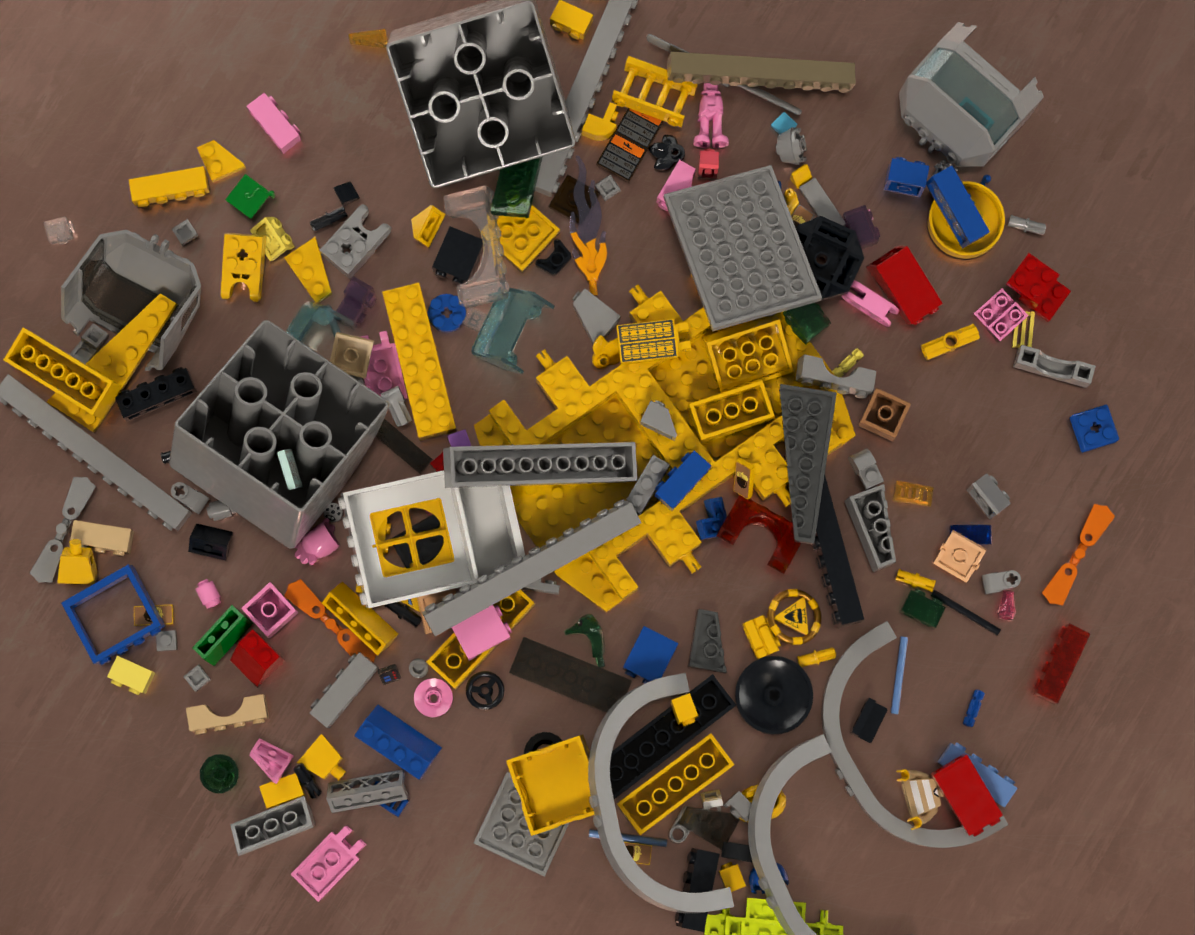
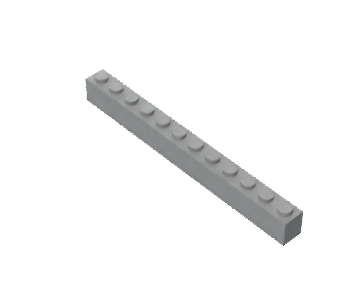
M609 0L566 99L575 142L577 143L582 134L580 132L581 126L585 124L588 117L587 112L589 108L593 109L596 98H594L596 91L600 92L602 88L603 75L607 76L610 65L608 63L610 58L614 59L618 48H615L616 44L623 39L625 32L622 30L625 25H629L632 17L630 15L631 9L636 8L639 0ZM569 148L542 156L530 183V189L552 197L553 192L557 193L560 186L558 180L560 176L565 175L567 165L565 164L567 159L572 158L575 149Z
M8 374L1 382L0 402L6 406L9 403L13 406L12 411L20 417L25 415L29 418L26 422L34 428L37 426L41 427L43 435L50 440L54 437L58 440L57 445L65 451L70 449L74 452L71 456L80 463L82 460L87 462V468L95 474L98 471L103 474L102 479L109 485L115 483L118 486L117 491L125 497L128 494L134 498L132 502L140 508L143 505L148 508L147 513L154 519L161 518L164 521L162 525L170 531L173 528L179 531L192 513L12 376Z
M620 500L614 504L613 508L598 512L597 517L583 520L577 528L565 530L563 535L557 539L556 537L550 538L545 542L546 545L540 548L539 546L532 548L526 556L514 558L511 560L512 563L506 567L504 565L499 566L494 570L495 573L479 577L475 584L471 586L467 584L459 589L460 592L443 597L442 602L428 605L422 614L432 633L437 636L639 525L641 521L632 503L628 500Z

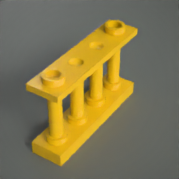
M628 56L624 71L628 72L621 92L613 91L611 102H614L617 106H625L660 119L671 126L682 128L685 116L680 113L687 96L695 95L698 84L687 81L675 83L668 80L666 69ZM638 75L646 80L639 97L635 98L627 94L634 77ZM653 82L663 85L656 105L645 101ZM672 88L681 92L674 111L663 108L668 93Z

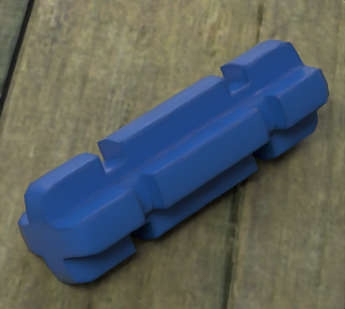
M974 691L972 696L974 698L969 704L966 713L967 717L963 721L965 726H974L976 721L974 719L978 715L982 704L981 700H983L985 695L983 691Z

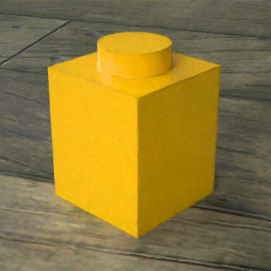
M732 862L721 866L722 870L718 872L725 888L730 887L731 892L746 886L738 864L733 865Z

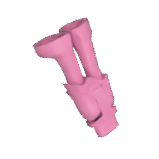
M703 84L698 114L700 132L693 140V145L699 148L710 147L709 121L712 119V148H723L729 145L728 137L722 134L723 102L720 96L721 92L718 91V85Z

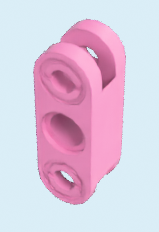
M854 280L851 289L858 293L857 296L848 292L842 295V298L880 324L890 327L892 323L886 317V314L890 312L897 315L900 310L891 302Z

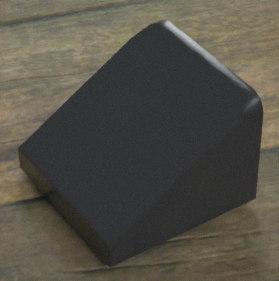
M351 181L333 188L343 207L360 198Z

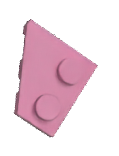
M260 738L249 755L275 784L278 783L294 755Z

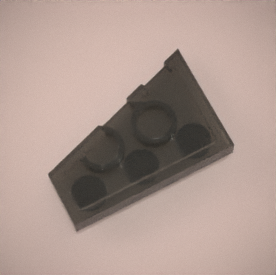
M687 806L678 824L722 850L723 842L729 841L740 819H736L731 813Z

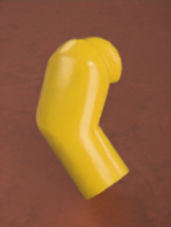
M788 188L785 190L784 195L790 215H792L799 205V200L796 192L792 188Z

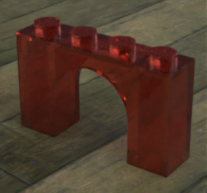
M739 495L721 526L717 537L734 545L745 527L760 525L767 528L776 540V549L767 565L784 574L801 545L800 542H794L793 523L783 516L772 512L767 507L756 503L751 498L746 499Z

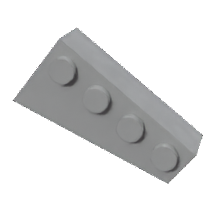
M884 484L850 496L844 501L873 572L891 566L896 562Z

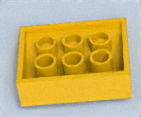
M776 314L702 337L720 394L761 380L764 382L794 372L781 322Z

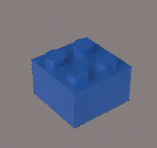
M902 157L892 158L887 169L884 190L921 197L926 187L930 166L925 165L921 161L909 162Z

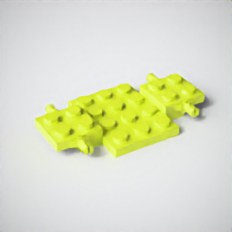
M747 898L745 917L731 915L730 908L722 909V913L717 915L707 914L704 935H787L773 909L768 906L766 899ZM793 902L805 922L806 903ZM820 910V922L806 923L817 935H843L842 925H833L828 922L829 910H825V915L824 910Z

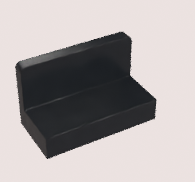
M196 524L189 538L188 552L226 561L233 532Z
M871 698L866 699L850 734L868 743H872L888 710L875 703L876 701Z

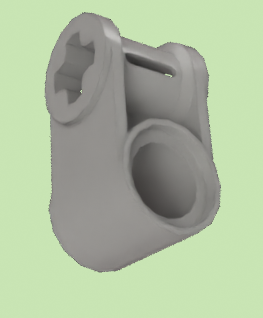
M182 482L175 483L171 488L172 496L197 514H200L210 499ZM178 488H179V489H182V488H183V491L185 492V494H184V495L180 494V495L178 496L179 493L177 492V489H178Z
M1010 570L982 575L985 594L997 593L1018 586L1021 581L1020 574L1017 571ZM1009 575H1011V577H1015V581L1012 583L1013 585H1011V582H1007L1006 580L1009 577Z
M684 805L669 830L668 837L670 841L675 844L683 842L690 831L693 830L701 815L694 814ZM673 830H681L683 833L682 839H674L672 835Z

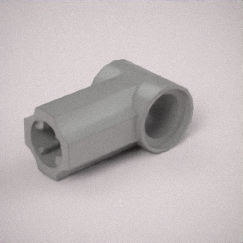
M399 386L381 393V397L389 403L388 409L397 427L412 421Z

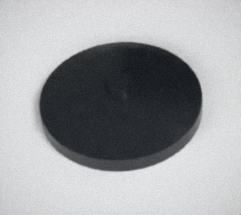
M768 656L752 662L741 673L735 688V702L739 714L753 729L765 734H783L797 728L807 718L813 703V687L807 673L796 662L780 656Z

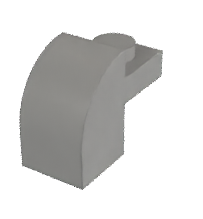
M866 448L848 457L855 474L859 475L866 490L884 482L876 465L877 462L869 449Z

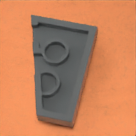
M697 609L688 667L727 673L724 663V650L721 643L718 612Z

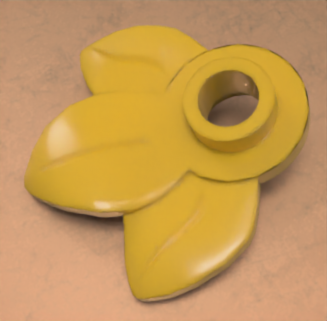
M599 335L592 347L594 352L592 363L596 368L602 369L608 366V364L618 363L620 361L618 337L607 342L602 335Z

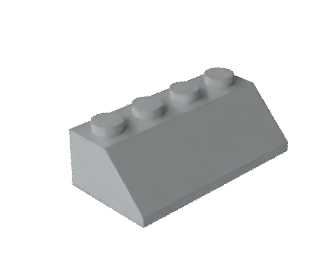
M302 796L230 825L237 854L241 856L313 828L315 821L305 796Z

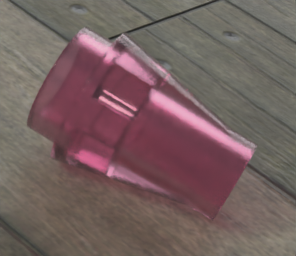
M1003 591L997 610L999 619L1014 620L1016 608L1015 593L1013 591Z

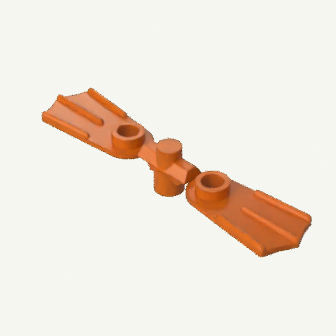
M1093 505L1080 534L1081 543L1073 552L1069 563H1065L1060 567L1042 592L1049 604L1061 606L1064 604L1077 576L1076 566L1085 557L1087 546H1092L1097 542L1115 517L1108 506ZM1086 534L1091 536V541L1085 539ZM1065 569H1070L1071 575H1066Z
M302 579L288 584L284 595L286 599L314 619L320 618L326 627L337 635L339 644L350 656L354 653L358 655L360 652L374 663L376 654L350 629H343L336 623L335 619L325 613V607ZM314 606H318L320 608L319 613L316 614L313 612ZM344 634H348L350 636V639L348 641H344L342 639V636Z

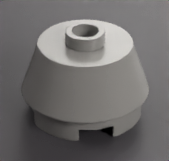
M792 127L778 135L776 152L782 162L799 165L800 162L807 161L806 156L803 157V152L807 151L804 135L800 136L801 128L794 129Z

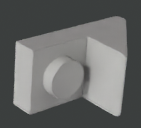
M542 578L522 588L523 590L559 595L560 585H556V581L545 580V583H541Z

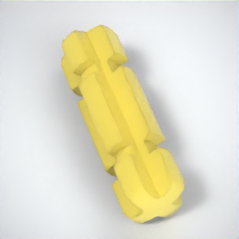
M858 348L854 349L851 352V356L848 355L838 365V368L835 367L832 370L834 376L843 377L844 372L847 373L857 363V360L859 361L863 358L862 351Z

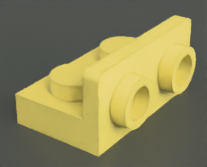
M265 217L250 230L253 235L266 236L265 254L270 261L277 259L286 250L294 248L291 237L285 233L282 223L275 217Z

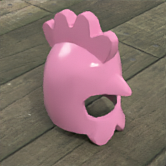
M328 518L324 519L322 523L311 531H308L302 538V541L295 546L297 549L295 557L300 559L302 564L309 563L314 565L317 559L330 555L340 546L333 534L335 526L329 524L330 520Z

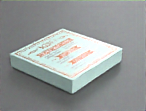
M292 449L279 451L277 454L288 489L292 490L303 487Z

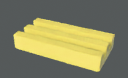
M1025 311L1029 315L1027 345L1025 346L1032 347L1035 312ZM1027 318L1022 321L1020 344H1017L1018 326L1013 329L1011 348H1019L1021 345H1024Z

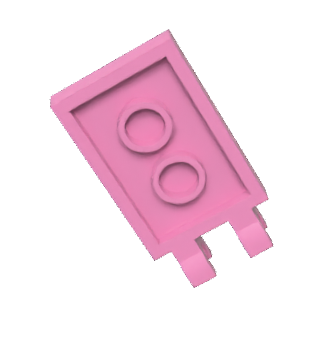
M387 331L379 332L381 344L373 345L367 376L364 378L365 386L381 396V393L399 386L404 399H408L395 343L390 344ZM368 335L360 336L362 338L369 339Z
M348 825L344 826L337 835L332 831L291 873L318 902L360 860L356 854L367 845L360 839L352 847L345 840L353 831Z

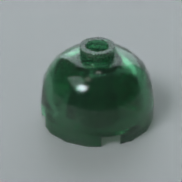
M224 754L208 757L200 769L202 785L216 794L232 790L237 785L240 777L237 763L231 757Z

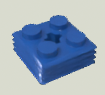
M1107 404L1073 414L1070 417L1082 453L1115 443L1119 440ZM1093 424L1098 427L1097 433L1095 430L1091 431L1090 429Z

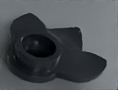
M664 135L662 142L654 143L649 147L650 153L657 158L654 165L656 170H667L674 163H678L679 160L682 161L685 157L684 148L678 144L677 139L672 135ZM678 151V154L673 155V152Z

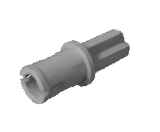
M1010 215L1007 225L1008 227L1024 230L1023 232L1029 231L1044 235L1046 225L1013 215Z

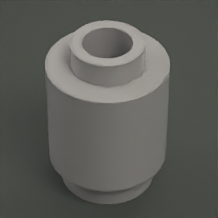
M219 500L210 502L209 507L206 508L209 518H213L214 521L231 517L232 514L236 513Z

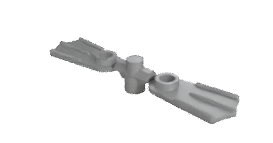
M73 477L62 510L65 518L62 523L56 526L57 534L55 538L46 544L30 571V574L39 583L53 582L63 551V544L61 542L65 535L69 533L68 528L72 522L71 520L78 518L96 488L87 477ZM71 508L75 509L73 515H69V509ZM54 545L58 546L56 552L52 551V546Z

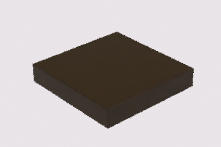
M567 174L549 204V208L581 226L598 199L600 192Z

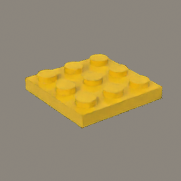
M517 193L480 235L523 272L555 238L560 229L521 194Z

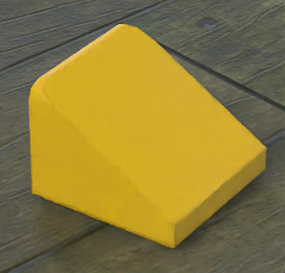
M807 164L791 173L790 180L797 189L812 180Z

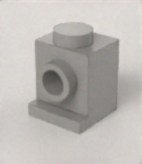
M738 791L723 806L725 808L729 806L731 814L736 819L741 818L745 822L749 820L752 803Z

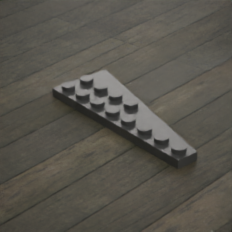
M780 384L779 391L794 542L814 545L837 393Z

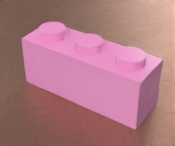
M263 93L246 107L284 154L301 141L299 136L301 132L295 124L290 125L287 121L289 117L283 110L279 111L276 105L278 104L272 96L267 97Z

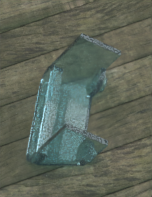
M508 287L502 288L498 292L472 346V354L506 371L523 374L524 370L516 366L517 355L512 350L527 319L533 320L539 317L542 307L554 309L555 305L532 291Z
M307 301L301 306L286 332L303 343L315 322L320 325H328L333 319H336L353 331L356 327L352 320L328 306Z

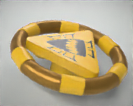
M787 589L777 594L771 601L767 613L768 624L773 634L779 640L791 645H802L809 642L816 636L821 626L822 617L818 603L810 594L798 589ZM786 597H801V599L774 616L776 608L782 599ZM805 600L814 612V623L809 633ZM775 620L805 636H786L781 632Z

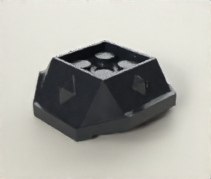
M823 216L795 226L820 290L822 300L847 294L864 260L856 231ZM819 257L825 258L826 263L819 264L817 263L816 259Z

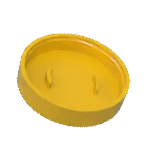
M963 181L965 189L971 195L970 198L975 202L974 205L990 232L962 249L935 200L932 202L928 212L927 225L933 242L943 252L956 258L969 259L985 254L997 243L1004 229L1005 213L999 198L992 190L976 182Z

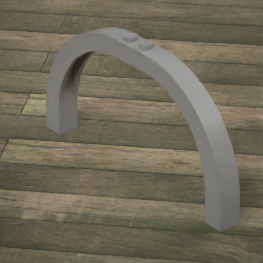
M888 621L856 640L839 658L828 678L822 700L821 719L823 734L831 749L829 754L837 767L835 772L840 780L844 779L847 784L845 786L847 793L850 797L854 796L868 817L880 828L903 841L934 848L958 847L980 841L1009 825L1004 816L1000 817L1001 821L994 826L989 824L983 828L984 831L975 837L973 835L968 836L962 826L946 830L925 828L911 830L914 825L908 824L892 815L875 798L845 746L839 719L842 694L849 677L861 661L875 650L897 638Z
M686 673L658 678L634 688L621 697L606 713L597 728L589 754L588 781L591 794L589 802L594 810L593 822L598 830L605 855L613 870L629 889L642 899L662 909L679 913H704L734 907L730 887L702 893H687L663 886L644 873L631 857L623 841L610 781L611 754L621 728L638 709L647 703L689 693Z
M824 734L793 747L771 765L757 787L749 813V849L759 878L758 883L760 888L765 891L768 906L773 909L787 935L817 934L811 930L798 913L777 867L771 847V817L777 797L786 782L803 766L831 753Z

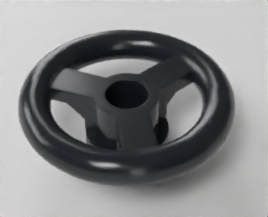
M481 671L474 674L467 682V699L477 709H493L500 704L504 697V684L495 673ZM481 677L491 678L488 683H483L479 687L472 686ZM496 682L499 688V693L497 698L494 701H492V686ZM484 687L489 689L487 694L482 693ZM472 692H477L482 699L486 700L487 704L478 703L473 698Z

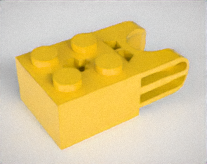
M237 233L224 234L221 280L222 299H229L233 294L235 284L243 282L249 288L250 299L253 302L260 301L262 296L266 236ZM243 249L245 253H248V256L244 258L241 256Z

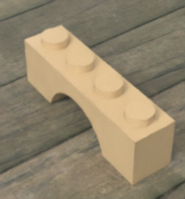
M264 694L244 697L240 709L227 717L215 715L208 705L186 708L189 731L195 732V735L205 734L207 729L213 728L214 731L226 730V726L234 725V728L244 727L246 722L253 721V724L265 723L264 719L269 718L266 695Z

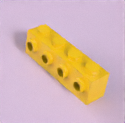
M204 166L128 179L132 202L138 207H147L149 203L155 202L157 204H164L172 199L181 201L189 196L203 197L205 193H210L207 172Z
M343 581L332 589L322 602L331 613L377 656L388 648L398 636V633L372 608H366L365 605H362L360 597Z

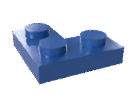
M722 497L705 500L704 504L708 518L696 521L700 540L732 534Z

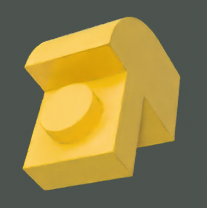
M610 102L603 119L588 114L582 128V136L595 141H603L612 137L617 128V124H615L619 114L617 105Z

